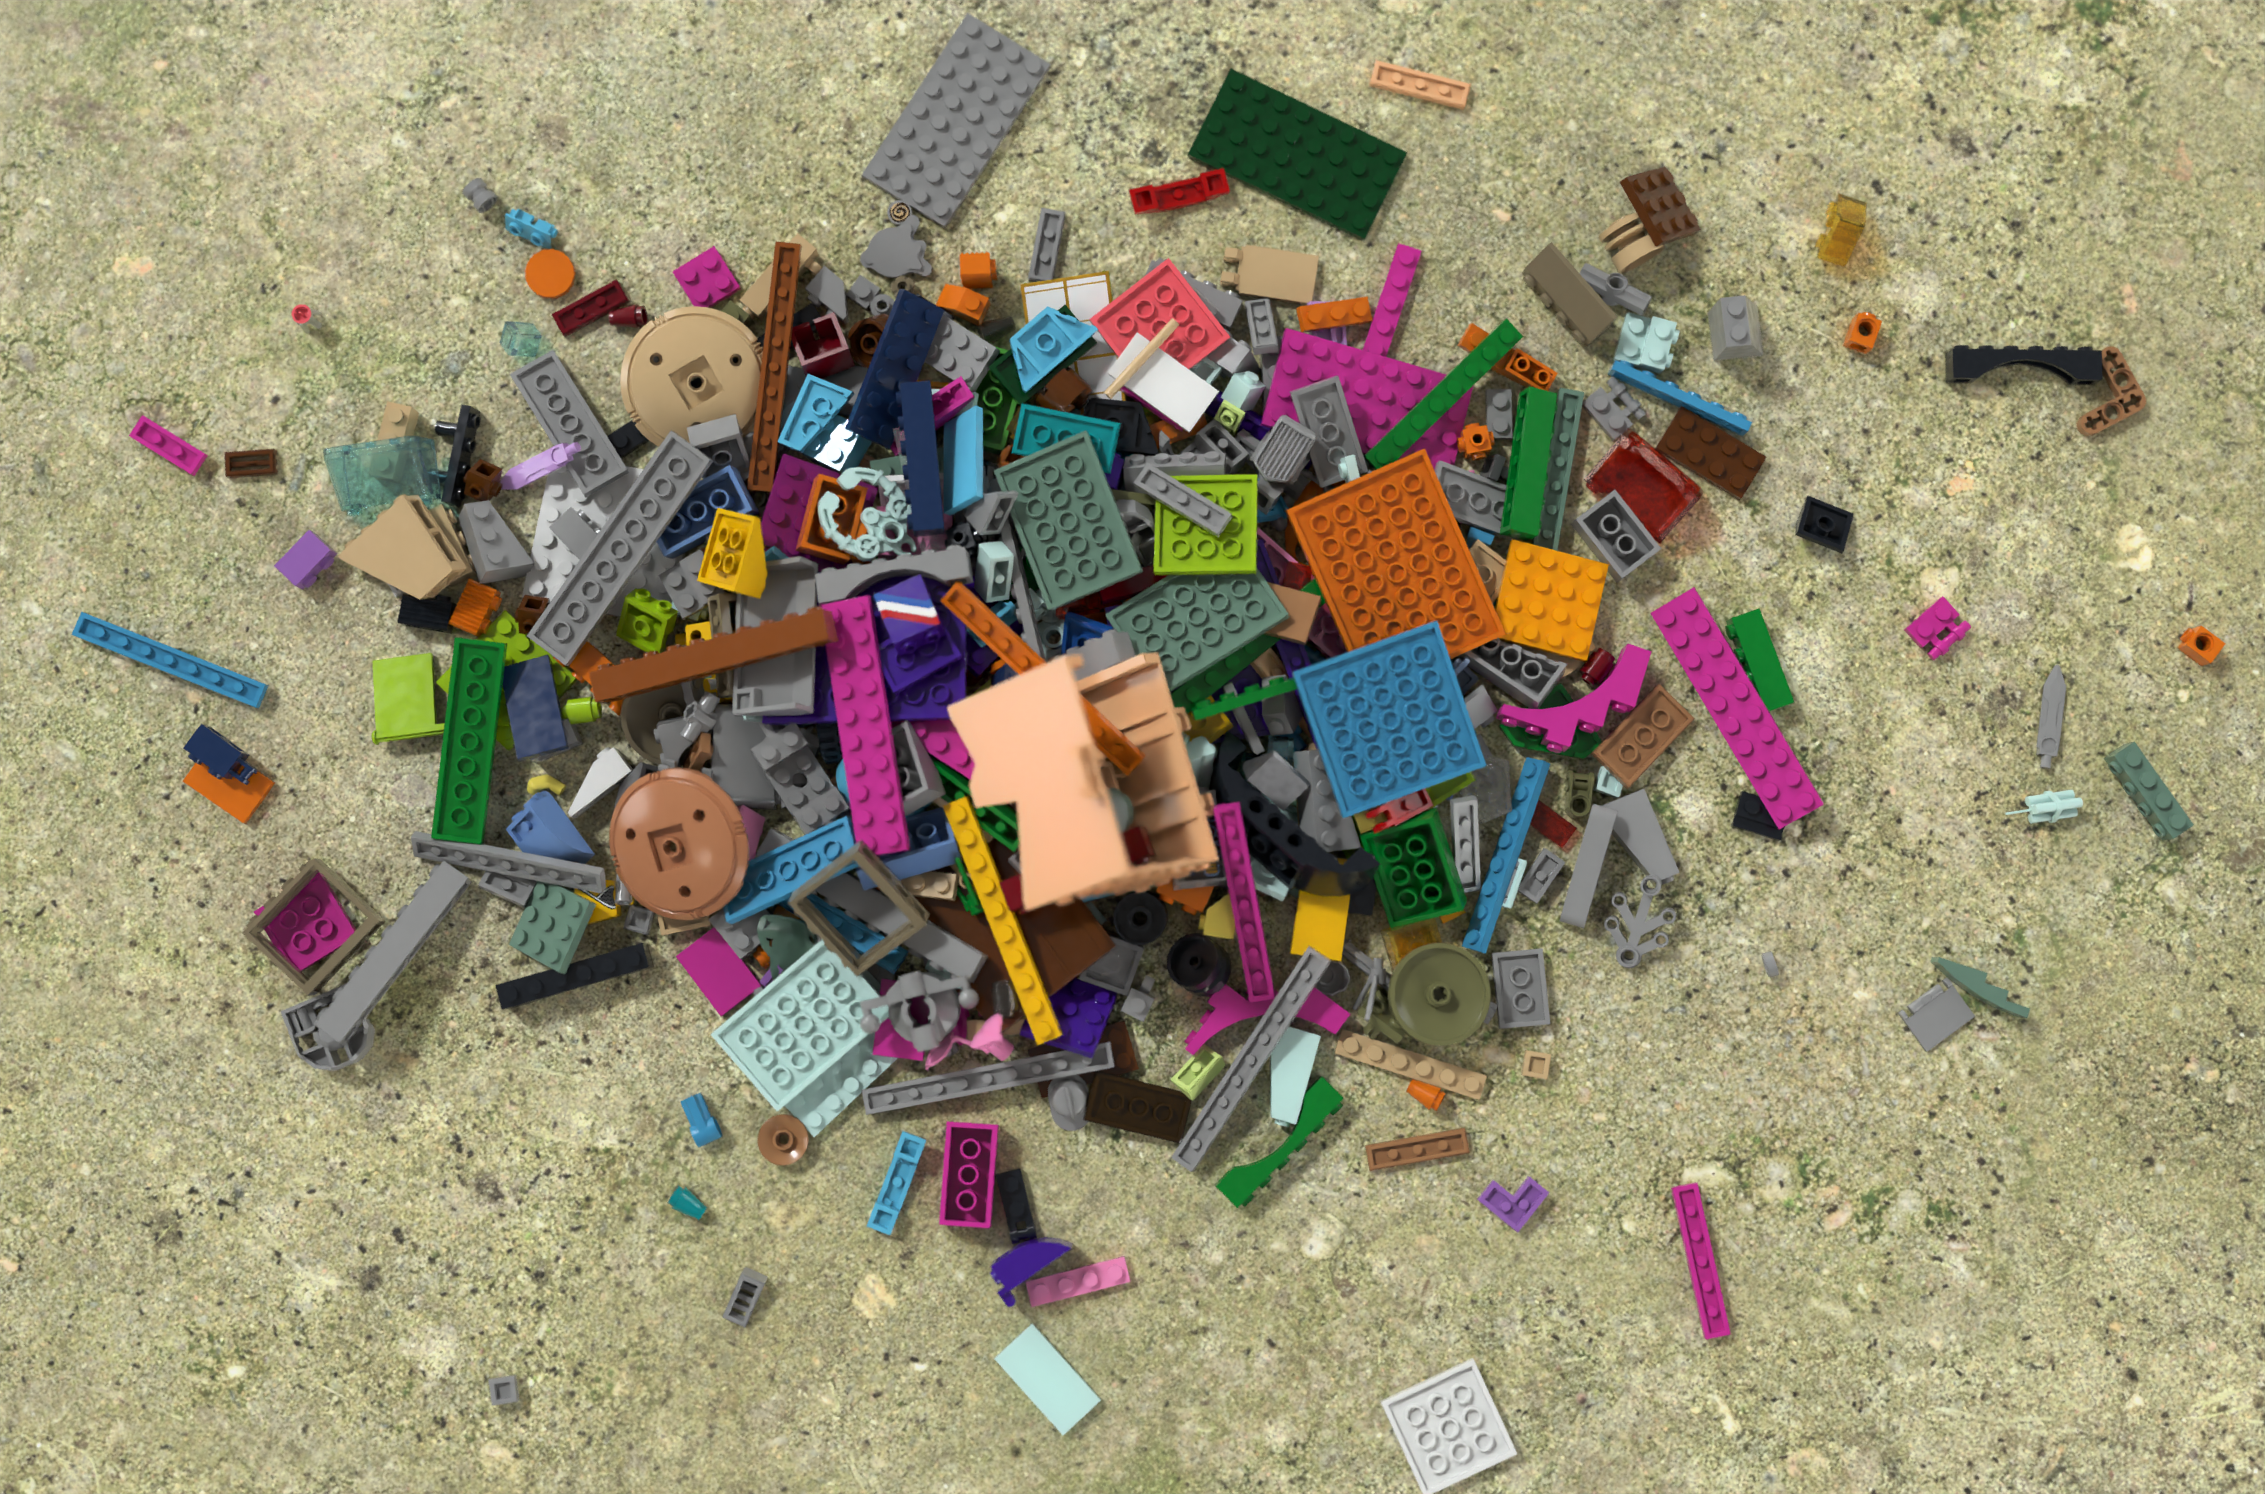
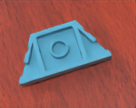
M1048 306L1009 340L1023 392L1026 394L1094 335L1098 328L1094 325L1090 326L1080 322L1077 318L1070 315H1063L1058 310Z

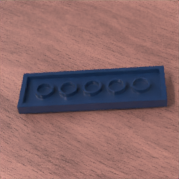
M899 289L846 424V430L884 448H891L899 428L898 416H903L902 407H897L896 392H900V383L917 382L944 309L905 289Z

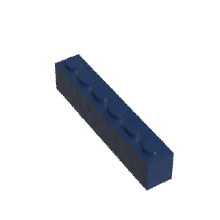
M929 380L900 383V392H896L897 407H902L903 416H898L899 431H904L905 440L900 441L902 456L907 457V465H902L904 480H909V489L905 490L906 505H911L912 514H907L908 530L913 529L915 537L945 534L931 382Z

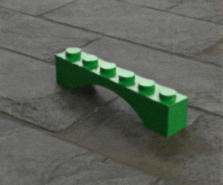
M1320 1076L1305 1091L1298 1121L1284 1143L1273 1153L1259 1161L1246 1165L1232 1166L1215 1184V1187L1237 1208L1240 1205L1243 1207L1248 1205L1255 1197L1252 1193L1258 1187L1263 1189L1272 1180L1270 1174L1276 1168L1281 1170L1290 1161L1288 1156L1293 1150L1299 1152L1308 1142L1305 1138L1311 1132L1316 1134L1326 1124L1323 1121L1329 1113L1333 1116L1342 1108L1343 1104L1341 1101L1344 1098Z

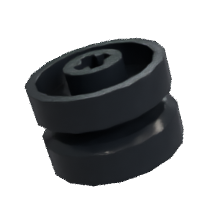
M1199 933L1187 934L1179 938L1173 944L1167 956L1169 976L1178 985L1200 997L1211 996L1220 991L1228 982L1231 974L1232 962L1228 952L1209 937Z

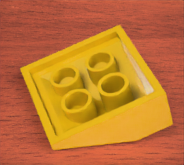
M717 508L697 581L760 599L766 587L765 580L767 577L760 518Z

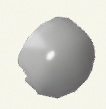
M1332 960L1315 988L1327 996H1334L1342 991L1344 992L1350 982L1349 970L1341 961Z

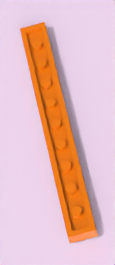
M960 581L956 582L940 600L1019 675L1047 664ZM1080 694L1094 745L1124 774L1129 776L1146 755Z

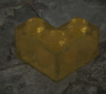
M1838 193L1835 202L1830 201L1825 214L1828 215L1824 225L1827 228L1824 234L1820 233L1815 243V247L1818 248L1817 258L1846 267L1865 227L1866 202Z

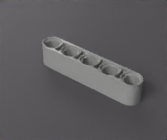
M1593 804L1560 922L1581 928L1585 927L1618 813L1617 810Z

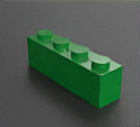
M1760 608L1727 620L1725 630L1730 640L1733 639L1736 647L1734 653L1739 662L1742 663L1745 672L1769 712L1794 703Z

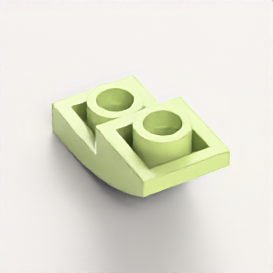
M1223 400L1214 419L1235 437L1246 412Z

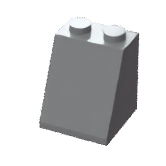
M1745 295L1720 298L1708 312L1713 360L1763 356L1758 306Z

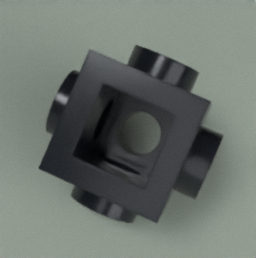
M958 522L953 524L951 529L945 530L947 539L944 540L946 548L952 545H961L966 547L970 559L977 555L978 544L983 542V537L969 522Z

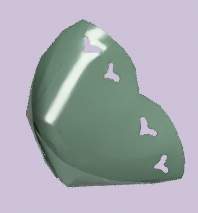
M762 915L759 920L757 934L763 950L770 957V972L773 981L779 976L780 970L777 965L783 968L782 974L818 943L817 936L809 930L807 923L803 920L779 915ZM766 920H768L770 924L766 928H764V926L766 925ZM811 935L813 936L815 944L811 942ZM766 937H768L769 939H773L772 947L769 945V941L766 939Z

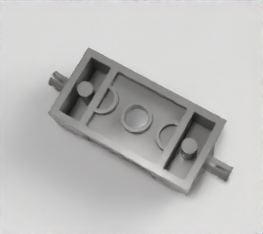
M762 721L759 723L766 737L760 744L751 748V753L804 835L834 822L838 816L849 810L850 807L837 787L833 786L796 724H790L784 729L775 731L772 725L766 724L765 726ZM796 774L806 776L807 784L804 787L798 788L794 786L792 779Z

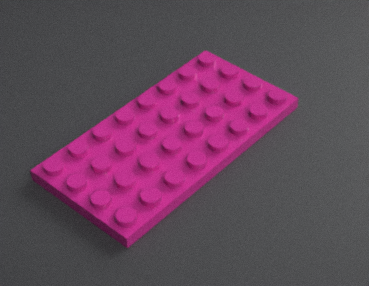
M1286 328L1277 357L1261 426L1273 428L1282 415H1287L1299 423L1290 391L1337 375L1340 379L1362 453L1365 455L1446 374ZM1473 386L1398 459H1402L1425 448L1434 469L1439 460L1454 465L1458 451L1457 438L1461 437L1460 433L1464 427Z

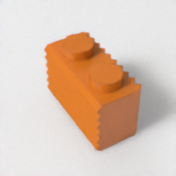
M972 252L971 254H960V275L963 287L968 289L993 288V281L997 280L996 260L990 258V253L986 252L984 254L981 252L979 254L976 252L974 254Z
M469 578L449 624L477 637L482 633L486 634L489 626L492 624V621L489 620L492 612H496L501 605V592Z

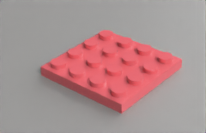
M1169 258L1089 319L1091 324L1098 328V333L1119 358L1137 332L1151 341L1173 318L1179 326L1159 348L1189 370L1230 339L1229 334Z

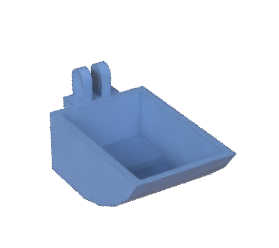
M548 791L534 794L523 805L525 809L515 814L511 818L513 822L506 828L521 851L525 853L586 864L595 855Z

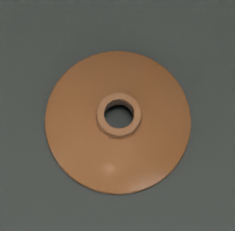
M780 1114L764 1122L759 1130L757 1141L759 1150L767 1161L775 1165L784 1166L795 1163L804 1155L808 1147L809 1137L806 1127L798 1118L787 1114ZM785 1134L788 1136L789 1141L787 1144L780 1142L781 1135Z

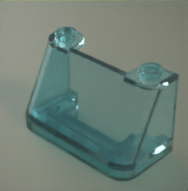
M406 436L323 449L324 461L342 512H347V516L362 515V510H366L367 507L394 504L393 501L404 494L407 496L419 495L425 506L433 505V500L441 499L433 439Z

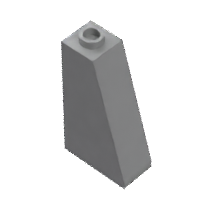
M1645 790L1636 791L1602 805L1603 807L1618 811L1612 835L1645 876L1650 874L1656 875L1660 878L1662 885L1675 880L1673 875L1680 872Z

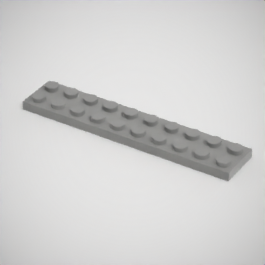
M671 430L527 637L565 666H570L710 467L713 460Z

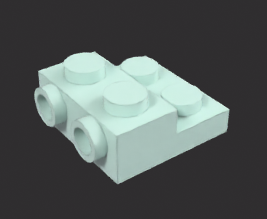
M1627 312L1613 361L1617 360L1620 362V360L1631 363L1634 367L1661 374L1665 367H1670L1673 354L1669 353L1671 344H1676L1680 330L1675 329L1677 322L1655 316L1648 318Z

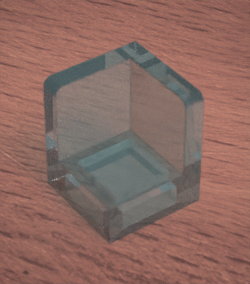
M505 321L499 343L509 356L535 357L542 335L533 323Z

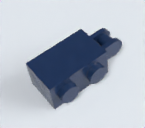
M201 724L183 747V749L190 753L188 757L199 765L202 763L210 768L208 772L220 780L222 777L228 779L235 777L248 785L252 774L258 772L254 766L246 761L249 757L248 753L211 726ZM243 765L245 768L241 773H238L237 771Z

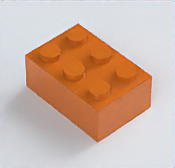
M818 474L813 480L795 551L844 565L850 560L851 554L838 549L839 545L831 538L826 539L824 537L825 532L818 516V502L827 491L837 495L839 505L832 514L834 522L839 525L836 530L845 538L850 534L852 539H855L868 488L856 485L855 488L846 491L842 489L836 478Z

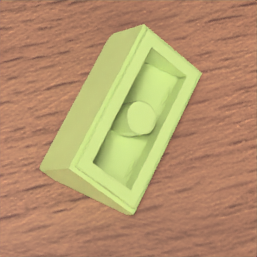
M1203 1044L1171 1078V1082L1193 1101L1225 1067V1062L1221 1055Z

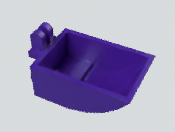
M1035 1238L1017 1244L995 1259L990 1266L992 1268L990 1275L997 1285L1002 1283L1003 1287L998 1289L997 1293L1006 1306L1013 1307L1015 1305L1016 1298L1011 1292L1012 1289L1069 1251L1073 1243L1059 1238Z

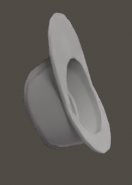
M1079 1075L1055 1078L1048 1087V1099L1053 1120L1060 1128L1067 1131H1076L1088 1123V1121L1083 1120L1089 1092L1085 1081Z

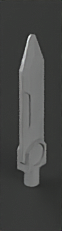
M2059 665L2053 667L2043 685L2036 744V755L2041 756L2040 768L2043 769L2051 768V760L2057 757L2060 745L2066 685Z

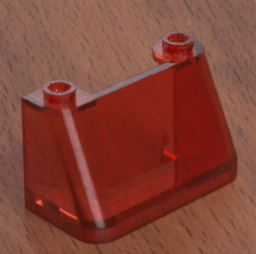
M1630 428L1624 431L1584 478L1588 489L1595 494L1598 492L1610 494L1613 490H1616L1659 544L1700 500L1704 493L1696 482Z

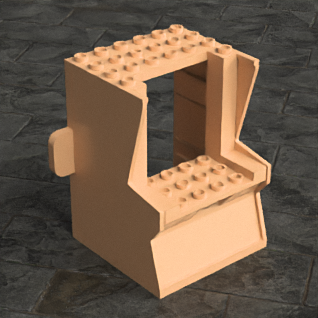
M1142 653L1077 682L1073 670L1084 666L1082 656H1063L947 707L952 722L975 761V768L969 785L975 807L1017 802L1023 901L1026 910H1032L1051 902H1057L1058 906L1073 902L1072 897L1076 895L1078 898H1083L1093 894L1097 896L1109 892L1114 893L1116 897L1135 891V894L1150 890V886L1167 884L1170 882L1169 879H1180L1189 876V872L1194 870L1199 872L1209 869V863L1219 860L1207 818L1215 815L1214 801L1211 793L1199 794L1182 736L1183 731L1191 729V723L1186 714L1185 707L1174 708L1158 653ZM1080 694L1146 755L1129 776L1124 774L1094 745ZM1107 788H1117L1130 798L1134 819L1127 830L1139 825L1146 827L1156 856L1149 858L1150 863L1138 867L1135 864L1129 866Z

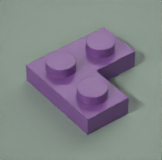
M1528 1176L1513 1195L1496 1181L1492 1180L1477 1200L1512 1229L1519 1232L1549 1192Z

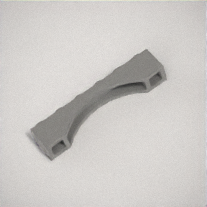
M952 545L944 551L925 550L921 553L922 555L912 556L910 554H903L889 561L886 559H876L871 562L872 564L867 565L853 563L847 565L845 569H823L822 573L815 574L819 604L823 605L856 598L868 587L882 580L898 576H917L921 574L922 577L938 581L947 587H952L958 581L962 584L974 583L969 552L966 547Z

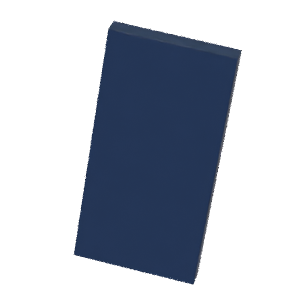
M549 655L505 666L503 689L519 762L568 749L569 746Z

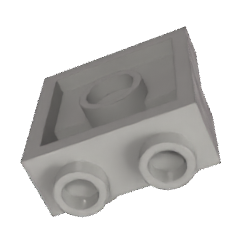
M701 549L678 561V565L658 575L683 620L707 608V598L719 593H726L723 588L697 581L704 557V552Z

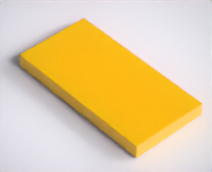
M1336 858L1341 865L1348 860ZM1299 890L1290 954L1303 956L1307 948L1311 946L1330 960L1341 961L1350 894L1343 896H1321Z

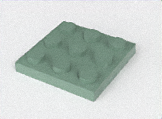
M537 881L509 945L553 970L566 974L596 903L561 885Z

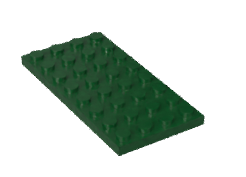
M1230 68L1187 157L1213 170L1224 168L1226 176L1365 241L1407 152Z

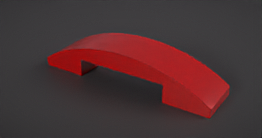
M1224 168L1200 173L1199 177L1153 187V184L1130 189L1128 192L1134 214L1138 215L1170 211L1199 204L1230 193Z

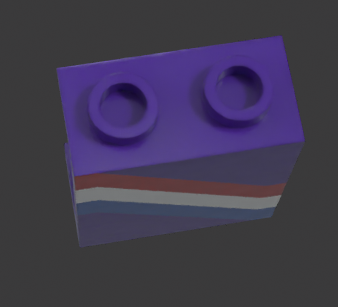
M921 574L874 594L891 641L899 655L911 653L918 647L927 643H934L947 635L929 596L930 592Z

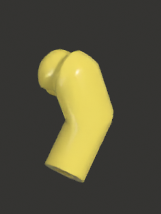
M545 774L531 778L528 781L527 791L534 795L538 792L540 793L541 790L549 789L560 796L564 792L566 785L554 777Z

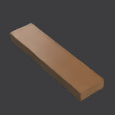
M1465 1128L1365 1145L1370 1171L1470 1153Z

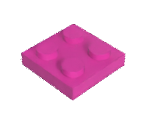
M715 246L672 271L693 306L712 308L741 290Z

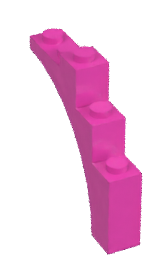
M1627 644L1622 648L1615 667L1606 680L1596 690L1582 699L1564 706L1547 709H1524L1503 704L1498 710L1496 719L1502 720V724L1509 727H1523L1527 733L1539 736L1543 734L1541 744L1547 746L1549 751L1555 753L1565 752L1570 748L1576 726H1579L1581 731L1594 733V731L1597 732L1603 727L1609 706L1618 713L1630 712L1635 708L1652 651Z
M1225 984L1220 991L1208 996L1207 1003L1213 1006L1214 1010L1212 1012L1207 1010L1199 1021L1202 1023V1026L1197 1032L1192 1030L1184 1042L1188 1044L1185 1049L1194 1055L1209 1038L1223 1028L1243 1019L1264 1015L1274 999L1250 1002L1249 996L1245 999ZM1314 987L1295 1017L1316 1023L1336 1035L1350 1016V1013Z

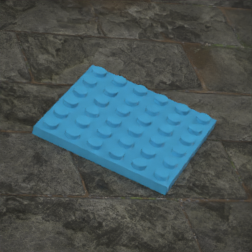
M1437 621L1291 672L1342 818L1486 766Z

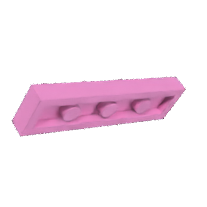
M1121 1256L1026 1281L1031 1307L1128 1283L1130 1282L1125 1257Z

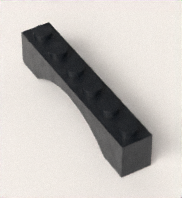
M1957 345L1945 354L1946 383L1970 384L1981 375L1993 369L2011 365L2034 366L2047 370L2060 377L2069 385H2095L2102 380V350H2093V347H2079L2077 350H2068L2066 346L2054 347L2053 350H2043V346H2031L2028 349H2019V346H2005L2003 349H1994L1992 345L1979 346L1978 349H1969L1968 345Z
M639 943L570 963L566 974L550 969L495 985L501 1009L507 1010L570 990L653 968L654 964L648 943Z

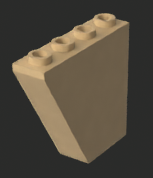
M404 494L393 501L394 505L391 508L378 514L377 520L373 524L364 527L357 539L349 541L344 546L345 549L338 556L341 560L419 600L434 598L463 573L467 567L419 495L407 496Z

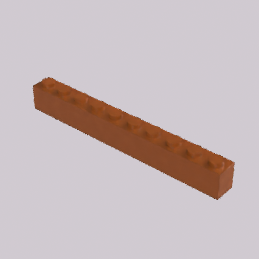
M822 606L811 607L807 609L805 614H786L783 616V620L776 622L775 619H768L759 622L760 626L754 628L742 626L736 628V632L732 634L720 632L714 634L713 639L705 641L704 638L689 641L690 645L669 646L666 648V652H647L643 654L644 658L636 659L635 657H629L620 660L621 664L613 666L612 663L599 665L598 670L589 672L594 700L598 703L607 704L837 642L838 638L832 611L822 609Z

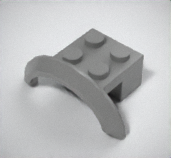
M1215 419L1197 432L1194 442L1178 454L1180 455L1184 452L1205 454L1210 451L1226 453L1227 475H1234L1244 467L1249 455L1240 443ZM1161 430L1159 433L1161 453L1174 455L1169 437Z

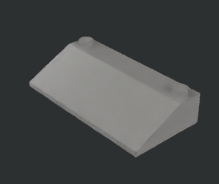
M803 557L766 561V587L761 594V598L758 599L737 593L736 628L742 626L754 628L760 626L759 622L775 619L776 622L783 620V616L786 614L798 613L801 615L807 613L808 608L816 607L817 587L815 574L818 573V563ZM815 648L734 669L732 715L794 716L813 713Z

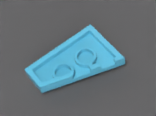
M807 374L778 439V443L803 453L855 395L854 392Z

